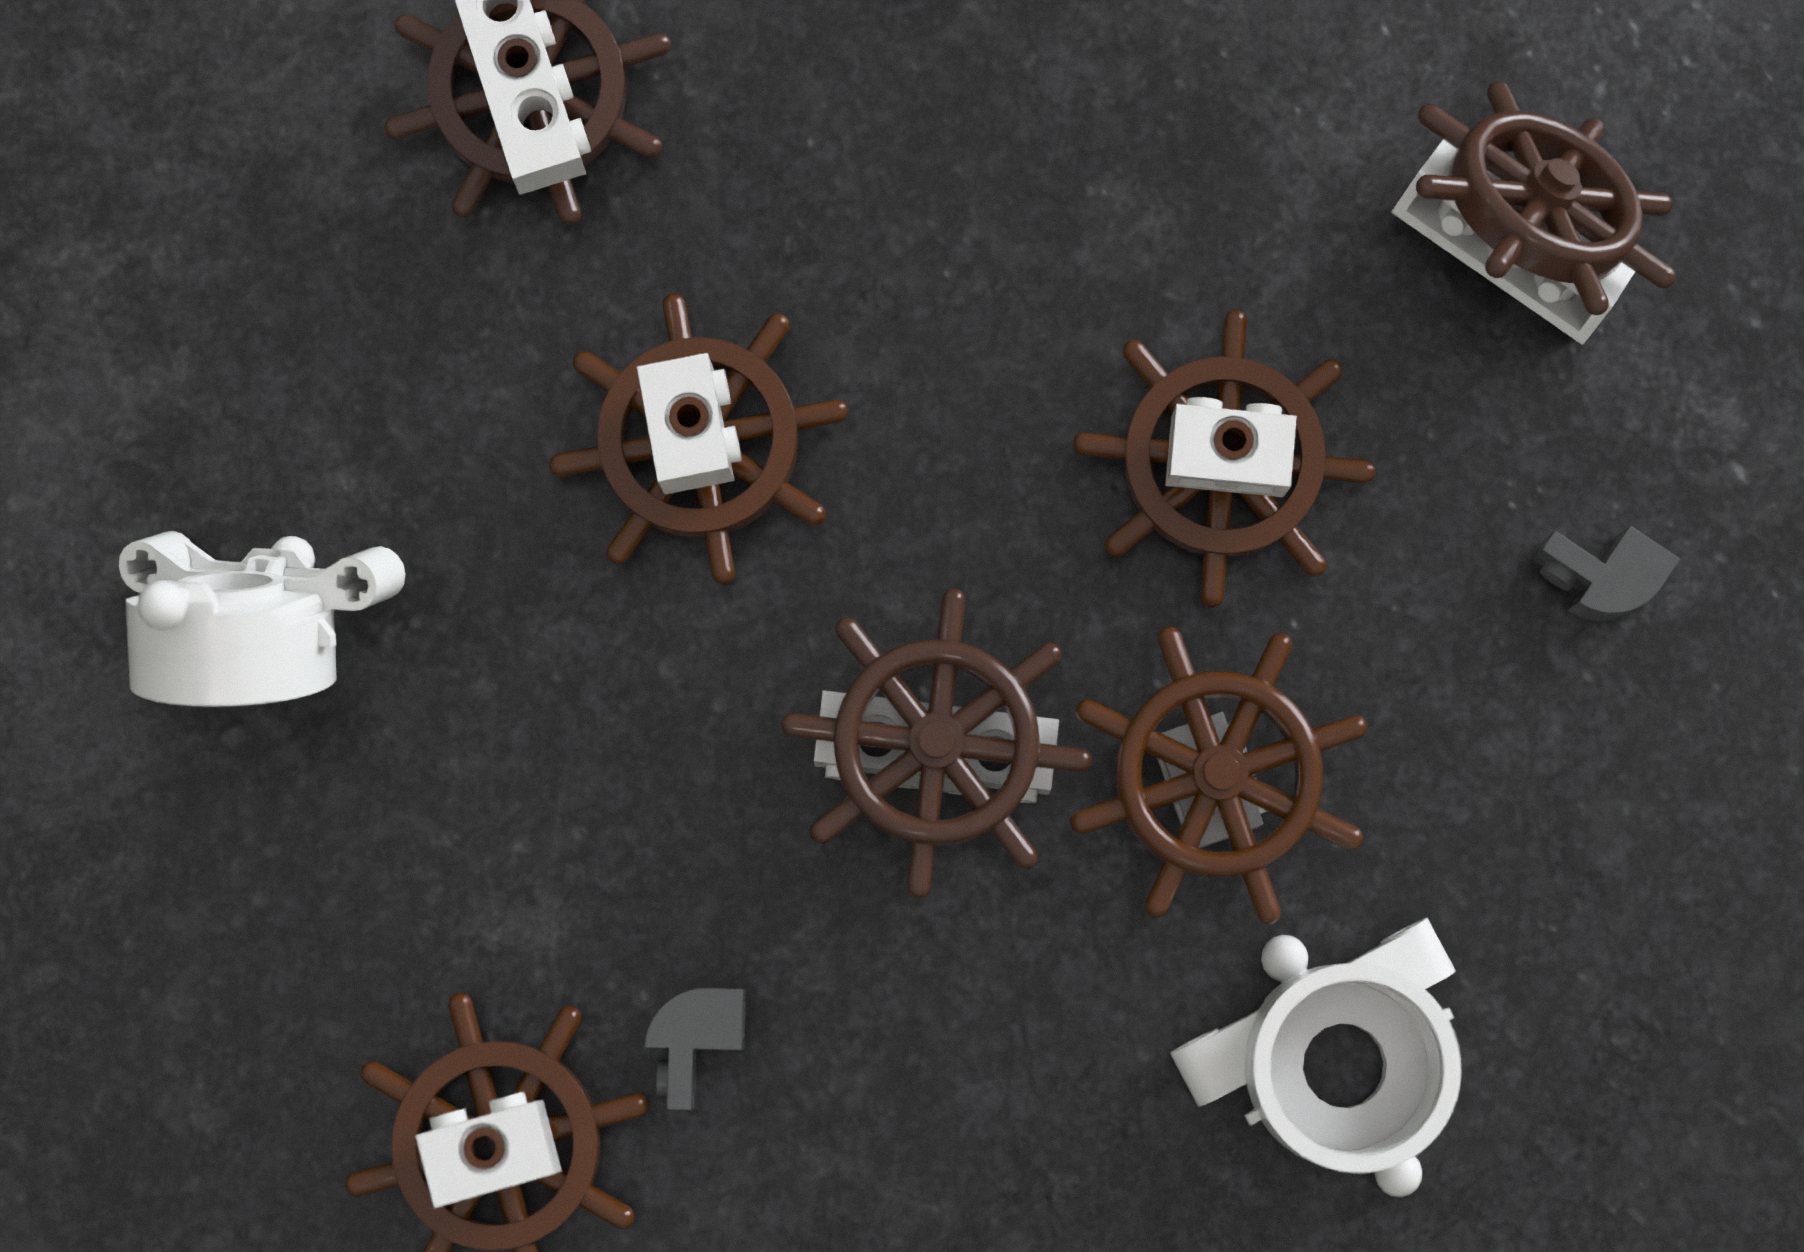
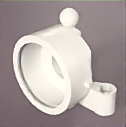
M175 531L163 532L131 542L124 547L119 558V570L124 582L132 590L140 592L139 595L126 599L130 689L136 695L149 700L192 706H235L270 703L303 697L322 691L334 684L337 678L334 609L362 610L392 598L400 592L404 585L406 575L404 565L399 556L391 549L379 546L342 558L326 569L314 568L315 556L313 548L306 540L296 536L281 538L271 549L253 548L241 562L217 561L191 543L182 533Z
M1428 918L1419 920L1380 941V945L1346 964H1331L1307 969L1309 956L1306 947L1299 939L1291 935L1273 937L1262 950L1261 962L1266 973L1271 978L1280 981L1281 984L1264 999V1003L1259 1010L1219 1030L1216 1028L1206 1032L1170 1052L1197 1106L1206 1105L1247 1084L1250 1099L1254 1106L1253 1110L1244 1115L1249 1125L1262 1121L1274 1138L1292 1153L1305 1160L1342 1172H1375L1377 1184L1383 1192L1394 1197L1410 1195L1418 1188L1422 1181L1421 1164L1415 1156L1428 1147L1446 1125L1453 1112L1460 1088L1461 1058L1458 1042L1449 1021L1454 1016L1450 1008L1442 1010L1436 1000L1425 990L1456 972ZM1337 1024L1354 1025L1367 1032L1379 1046L1383 1059L1382 1078L1375 1092L1362 1103L1349 1107L1331 1106L1318 1099L1308 1086L1303 1071L1304 1054L1312 1038L1324 1028Z

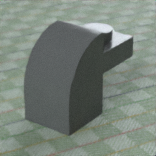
M1629 526L1616 536L1601 560L1556 530L1542 541L1531 558L1542 566L1540 574L1550 583L1563 590L1569 591L1573 587L1579 591L1567 611L1580 618L1594 621H1606L1622 617L1648 602L1661 589L1680 560L1679 557L1633 526Z
M701 988L686 991L669 1000L654 1016L647 1031L645 1048H669V1060H658L656 1085L657 1096L667 1097V1109H695L697 1049L744 1050L746 990Z

